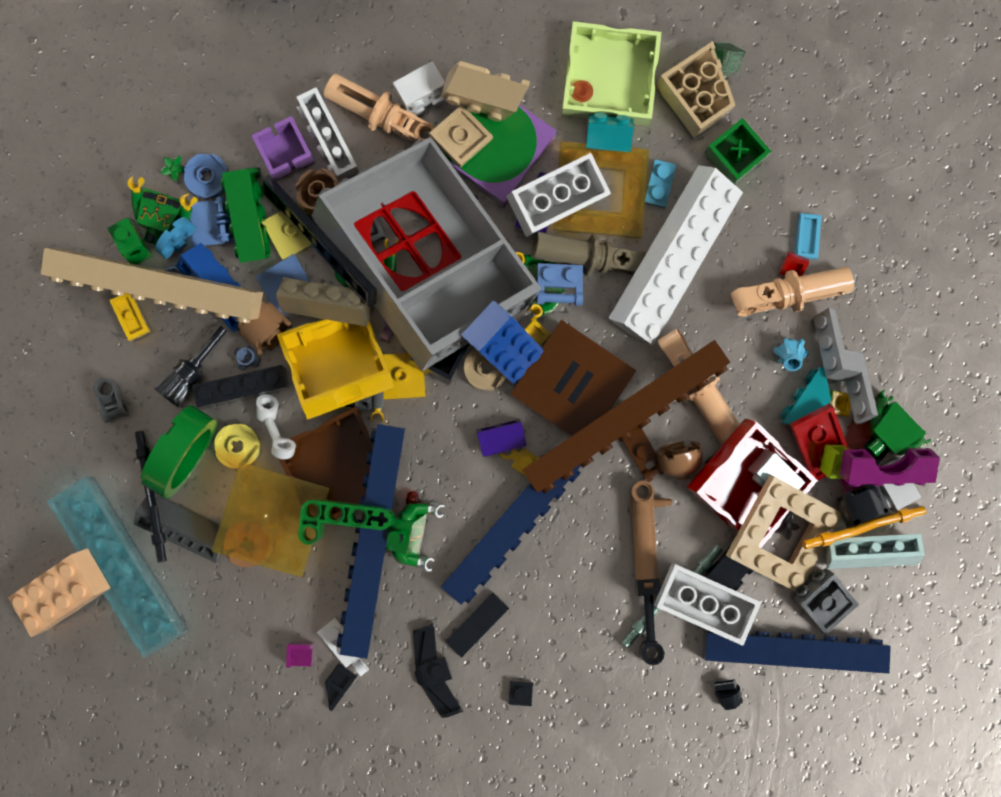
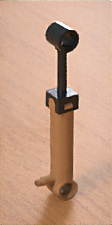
M638 481L631 486L629 494L632 509L636 574L635 594L636 596H644L646 641L641 645L639 654L641 659L647 664L657 665L664 659L665 652L655 639L653 595H658L661 587L660 579L658 578L654 508L671 506L672 499L653 498L654 488L651 483ZM639 486L647 489V496L644 499L639 498L636 494V489ZM650 647H656L657 656L653 659H648L646 656V651Z

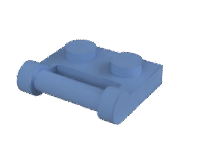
M537 264V283L542 288L536 296L537 304L552 302L575 303V306L583 305V265ZM544 288L575 289V294L545 293Z

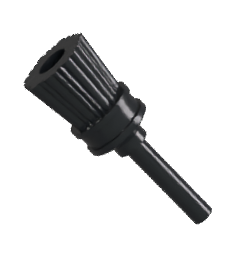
M220 326L194 358L191 357L189 360L180 359L179 363L172 368L173 371L154 389L173 405L179 407L192 385H195L203 377L200 371L201 363L228 331L223 326Z

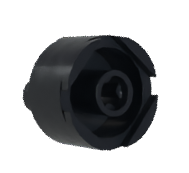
M869 484L857 490L858 494L852 491L837 498L838 503L836 505L847 529L890 512L879 486Z

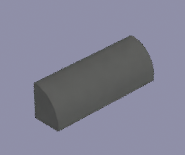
M155 495L162 533H165L166 540L216 563L224 549V538L229 529ZM145 497L136 510L134 525L153 533L148 503Z

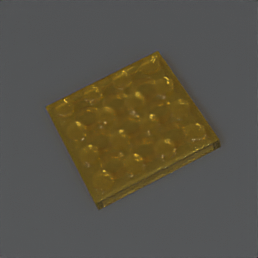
M240 462L212 552L302 578L312 545L303 544L298 538L301 507L308 500H326L330 488ZM311 504L309 506V513L312 516H317L319 512L318 507L315 504ZM308 527L306 535L309 539H314L316 532L313 528Z

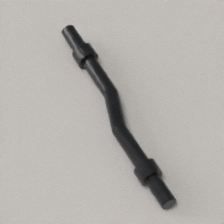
M144 431L135 432L137 443L135 451L137 460L140 461L142 473L143 467L150 455V450L146 447ZM144 486L153 535H151L152 545H155L158 563L166 562L167 557L164 545L166 537L165 533H162L155 492Z

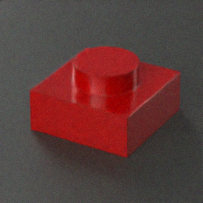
M788 251L779 268V274L785 276L787 271L795 270L798 276H803L810 263L809 259Z

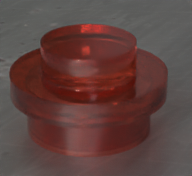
M580 80L573 84L574 92L572 97L576 101L587 102L591 99L593 87L589 82Z

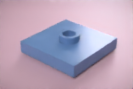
M295 254L255 276L269 301L280 312L281 309L276 293L283 277L311 282Z

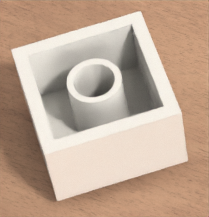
M433 61L393 82L395 95L400 104L403 105V109L418 117L424 114L425 109L430 106L436 107L445 101V98L440 97L445 82Z

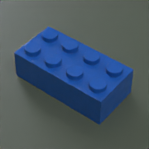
M494 300L461 334L513 384L524 376L525 371L532 363L538 361L544 351L522 326Z

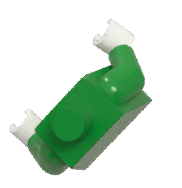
M432 501L429 505L427 503L407 504L401 512L395 515V521L389 528L386 549L392 551V555L398 563L414 567L418 566L420 569L432 571L426 565L428 561H434V559L424 555L418 558L421 549L427 514L430 512L438 518L442 517L444 514L437 510L440 507H445L438 501Z

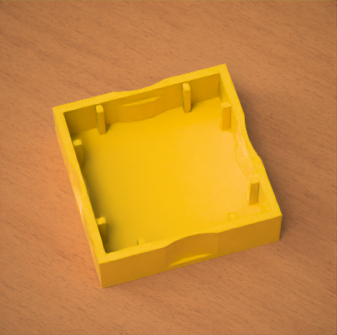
M323 319L277 334L307 420L395 387L370 321L366 327Z

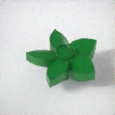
M181 155L176 156L173 161L169 157H164L166 166L161 169L160 173L163 175L170 174L171 178L176 182L179 176L178 172H185V167L179 165L181 163Z

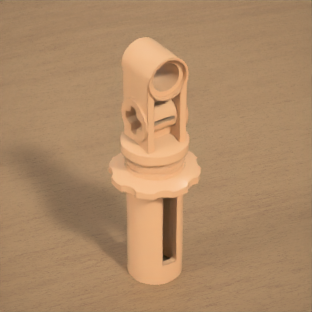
M337 73L331 76L325 87L324 98L369 120L368 129L371 131L381 127L387 133L393 131L400 137L415 143L422 139L421 135L424 132H431L434 129L431 123L420 119L407 110H403V105L392 102V93L384 92L382 96H379ZM344 92H346V93H348V94H350V95H352V96H354V97H356V98L362 100L363 102H365V103H367V104L373 106L374 109H373V108H370L369 106H367V105H365V104H363V103H361V102H359V101H357V100H355V99H353V98H351V97H349V96H347V95H345Z
M848 267L798 276L795 270H790L786 272L785 279L778 278L770 283L742 287L733 291L731 297L737 314L740 317L777 308L784 310L787 307H791L794 312H800L803 310L804 303L852 293L854 290V278Z
M678 328L657 340L662 351L670 359L674 367L681 362L682 357L687 359L693 354ZM710 376L707 378L709 382L707 385L699 390L696 387L688 391L690 396L683 401L690 400L695 402L719 443L724 444L740 423L716 387L717 382L721 378L719 376Z

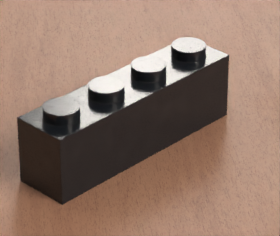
M282 365L192 385L196 407L199 409H207L290 389L286 369Z
M729 546L703 577L737 591L743 584L741 579L746 574L750 575L754 570L726 556L730 548Z

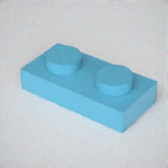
M654 160L644 204L663 209L666 208L676 164Z

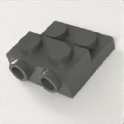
M825 568L824 570L816 571L812 576L813 580L808 585L798 587L793 600L810 617L819 630L827 635L859 604L838 577Z

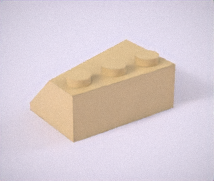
M713 41L662 74L655 85L693 138L708 130L736 106L728 82L722 73V65L720 59L717 58L716 47Z
M459 61L448 71L440 97L445 98L449 104H461L466 106L467 110L472 113L479 114L481 112L488 115L489 119L500 122L516 112L530 85V81L522 79V82L518 83L511 81L510 75L504 73L491 75L487 68Z

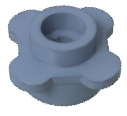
M250 345L247 348H236L234 351L238 361L237 367L241 370L247 366L256 367L259 363L255 355L256 351Z

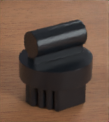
M735 679L714 683L717 701L725 710L736 709L743 703L742 691L740 686L736 684Z

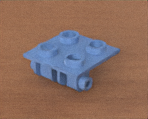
M224 196L216 197V200L197 202L191 206L193 210L190 221L197 227L196 231L192 234L193 247L200 243L204 246L235 243V238L231 235L229 228L231 218L225 208V201L227 199Z

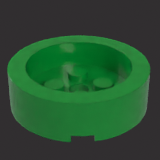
M193 405L184 408L173 419L172 427L166 434L163 433L141 473L140 478L143 479L141 484L165 499L172 497L191 476L207 451L217 428L216 419Z

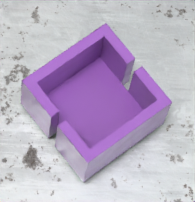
M292 116L274 124L279 134L277 136H274L270 126L251 135L275 181L293 173L292 168L294 167L298 171L315 162Z

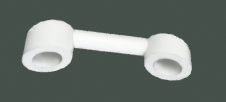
M260 395L256 400L254 412L256 418L266 424L273 440L271 453L279 459L291 458L295 453L296 444L290 439L281 438L274 422L279 406L278 401L272 395Z

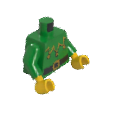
M133 176L129 178L127 184L131 189V204L134 218L141 227L147 229L143 241L156 245L160 234H163L166 229L170 232L175 228L172 224L176 220L186 217L190 221L193 210L191 206L197 203L196 197L192 198L189 202L187 199L188 193L177 199L147 188L142 190L140 189L144 184L142 177L138 179V185L134 183Z

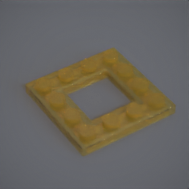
M560 142L558 168L591 153L599 169L625 172L621 213L581 209L553 223V231L641 239L643 235L649 149L631 148V152L590 149L586 148V144Z

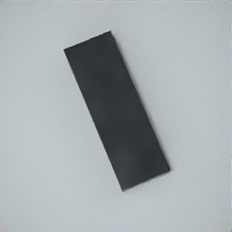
M493 592L445 642L462 658L506 613L509 607Z

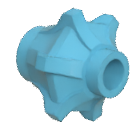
M783 338L784 342L779 347H774L773 353L779 356L778 363L784 364L785 369L796 371L802 367L803 359L809 356V350L804 348L805 340L802 338L798 341Z

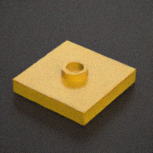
M409 353L383 354L395 386L384 391L383 400L426 397L424 372L407 364L411 357Z

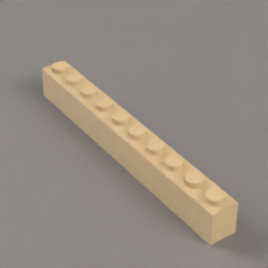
M44 248L40 275L49 276L50 281L63 282V280L70 281L69 285L83 287V284L90 285L91 290L104 291L105 288L111 290L110 293L114 295L124 296V293L131 294V298L137 300H145V297L151 298L152 303L165 305L166 302L173 303L174 308L187 309V307H192L194 312L208 314V311L215 312L216 317L229 318V316L237 317L236 321L250 323V320L258 319L260 315L262 291L61 248Z

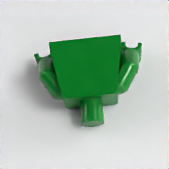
M882 390L876 396L875 404L878 416L870 419L869 422L871 426L869 433L875 438L867 447L871 454L877 457L886 450L890 455L904 456L908 449L922 448L932 441L931 438L928 440L924 438L926 431L897 402L889 403L893 400L892 395L886 398L884 396L885 390Z

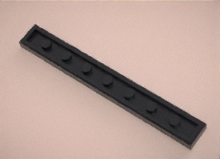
M270 175L263 177L264 195L367 306L371 307L376 304V288Z

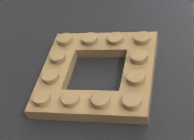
M770 474L726 556L796 592L798 587L804 585L824 548L820 545L804 549L803 540L818 537L820 533L828 531L832 533L841 517V513ZM780 507L810 522L788 562L759 547Z

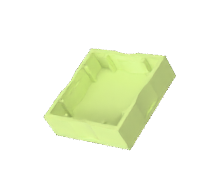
M573 22L561 116L588 119L589 114L594 115L595 113H604L607 116L613 117L626 115L634 118V125L649 126L653 114L654 79L659 60L662 32L632 28L615 29L605 25Z

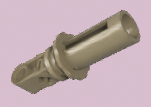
M536 232L531 248L532 259L567 265H583V274L588 277L592 274L593 270L603 274L609 270L634 276L647 253L612 247V244L609 242L599 243L596 234H591L590 238L585 241Z

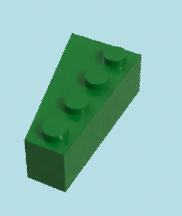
M260 167L223 172L220 179L222 190L226 193L225 208L227 213L230 214L231 223L229 228L231 235L235 238L234 253L236 258H239V263L271 257L269 235L266 231L267 227L262 224L266 220V210L260 204L261 195H263V187L257 182V176L261 175Z

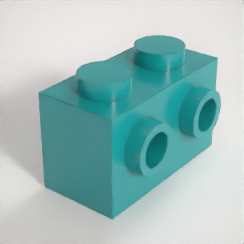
M604 113L589 114L586 148L631 152L634 118L626 115L613 117L607 116Z

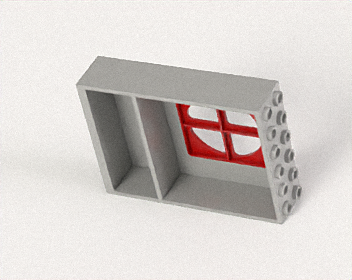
M432 137L424 141L420 139L407 150L400 149L393 157L389 159L383 158L370 169L364 168L351 179L345 178L332 189L326 188L318 194L312 218L328 238L376 288L375 307L421 372L467 345L469 342L461 334L493 300L513 317L528 308L542 290ZM396 208L413 211L424 217L429 225L412 235H406L390 211ZM378 217L385 219L399 239L397 243L381 252H376L373 249L370 236L372 223ZM431 233H436L439 236L442 249L440 262L435 268H430L414 246L415 242ZM400 250H406L422 271V275L409 277L398 274L389 269L383 263V260Z

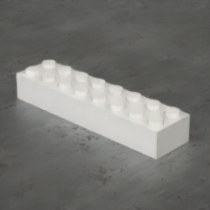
M698 165L608 318L637 341L652 346L655 344L743 193L718 169Z

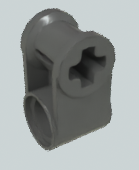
M107 378L98 379L94 383L93 391L104 422L109 423L110 419L122 415L124 417L128 416V408L117 382ZM105 383H109L111 390L105 395L102 392V386Z

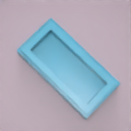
M798 214L795 254L809 260L818 259L822 215Z

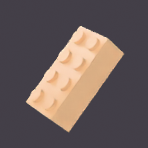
M87 548L69 555L12 594L8 599L30 637L49 630L111 587Z

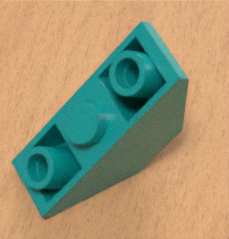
M822 366L815 370L812 368L805 377L806 384L803 388L799 387L792 396L795 399L790 407L787 405L781 412L780 417L782 419L779 424L782 426L789 425L830 403V391L825 370Z

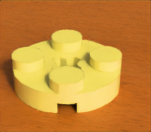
M228 425L222 428L216 435L214 441L215 454L223 465L229 468L243 469L250 466L258 458L261 441L257 433L247 425ZM241 440L243 449L234 452L232 443Z

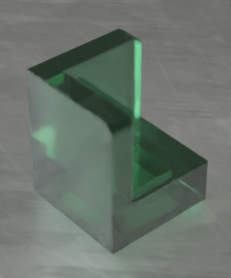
M714 42L717 58L720 59L722 65V72L737 73L743 61L745 51L731 43Z

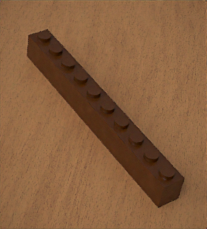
M713 340L522 469L537 493L541 490L544 494L556 487L553 482L559 478H562L564 481L575 474L573 469L578 465L584 468L593 462V455L598 452L603 455L613 448L612 442L617 439L622 442L632 435L630 430L636 426L641 429L651 422L649 418L655 413L661 416L670 410V403L675 400L680 403L690 396L688 394L689 390L694 387L699 390L709 383L707 378L713 374L716 377L720 376L728 370L726 365L731 362L716 340Z

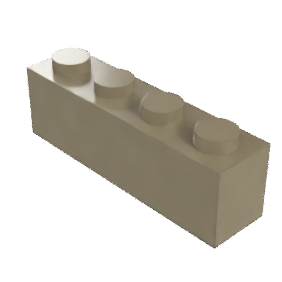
M283 277L276 293L281 312L367 327L374 310L373 306H367L352 289Z

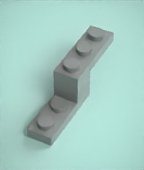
M827 308L813 317L826 378L846 382L855 423L863 424L878 416L864 354L844 349L836 311L833 308Z

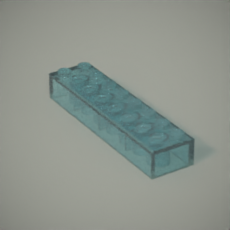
M87 476L47 501L77 551L89 549L111 587L104 592V595L143 659L189 632L95 477Z

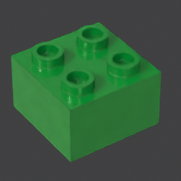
M741 118L712 142L704 153L719 171L735 185L762 163L772 151L748 123Z

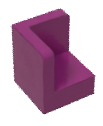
M288 643L286 668H291L292 666L312 667L314 643Z

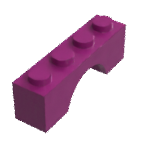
M910 448L898 462L881 466L876 464L875 458L866 449L843 450L840 476L848 485L859 487L862 484L882 486L883 484L903 486L905 483L926 485V483H936L940 457L931 448Z

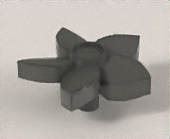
M793 513L788 514L775 531V533H783L784 537L788 540L792 536L791 530L794 531L800 528L798 524L792 523L794 519Z

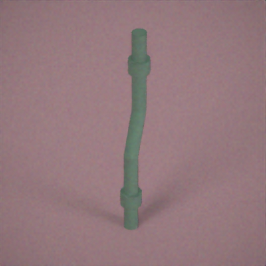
M715 545L706 557H702L697 563L698 567L693 572L701 576L704 572H708L713 566L712 563L723 549ZM653 604L655 617L661 609ZM645 615L640 621L637 620L632 625L631 632L621 642L626 648H629L639 635L642 636L645 633Z

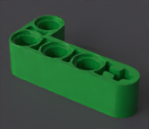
M312 499L306 501L301 507L298 538L306 545H312L320 541L324 534L325 523L385 530L393 525L395 514L387 507ZM311 504H315L318 507L319 512L317 516H312L309 513V506ZM335 506L342 511L340 519L332 516V509ZM357 509L362 510L365 514L363 522L355 519V511ZM383 513L384 517L388 518V521L383 524L380 519L371 520L372 516L377 517ZM308 527L315 530L316 536L314 539L307 537L306 530Z

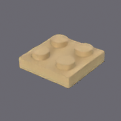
M463 105L459 106L429 133V137H432L434 142L459 168L493 139V136Z

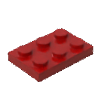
M830 403L789 424L806 470L818 481L826 477L819 470L825 444L844 445L849 450L835 409Z

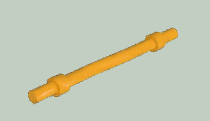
M924 506L909 510L904 508L896 511L894 514L875 518L848 529L833 533L829 531L820 533L818 537L803 540L804 549L820 545L825 547L832 545L835 541L857 536L880 526L895 522L904 523L910 521L911 518L925 515L926 508Z

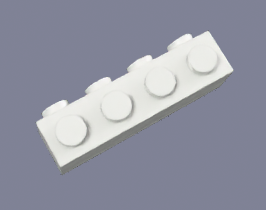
M317 87L297 96L296 98L300 105L296 108L302 119L307 118L310 124L307 126V129L312 139L317 137L320 145L316 147L322 158L327 157L330 163L327 165L328 170L337 176L339 181L359 172L358 167Z

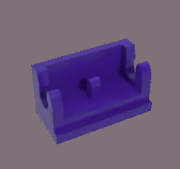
M520 419L476 430L483 457L527 446Z

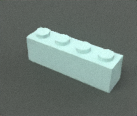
M921 534L850 537L835 541L832 545L824 547L827 569L919 565L925 556Z

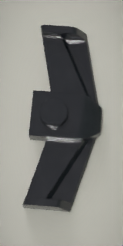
M433 623L413 630L416 668L414 674L417 683L422 686L441 718H447L463 712V709L445 682L452 679L446 657L443 656L437 659L435 626Z

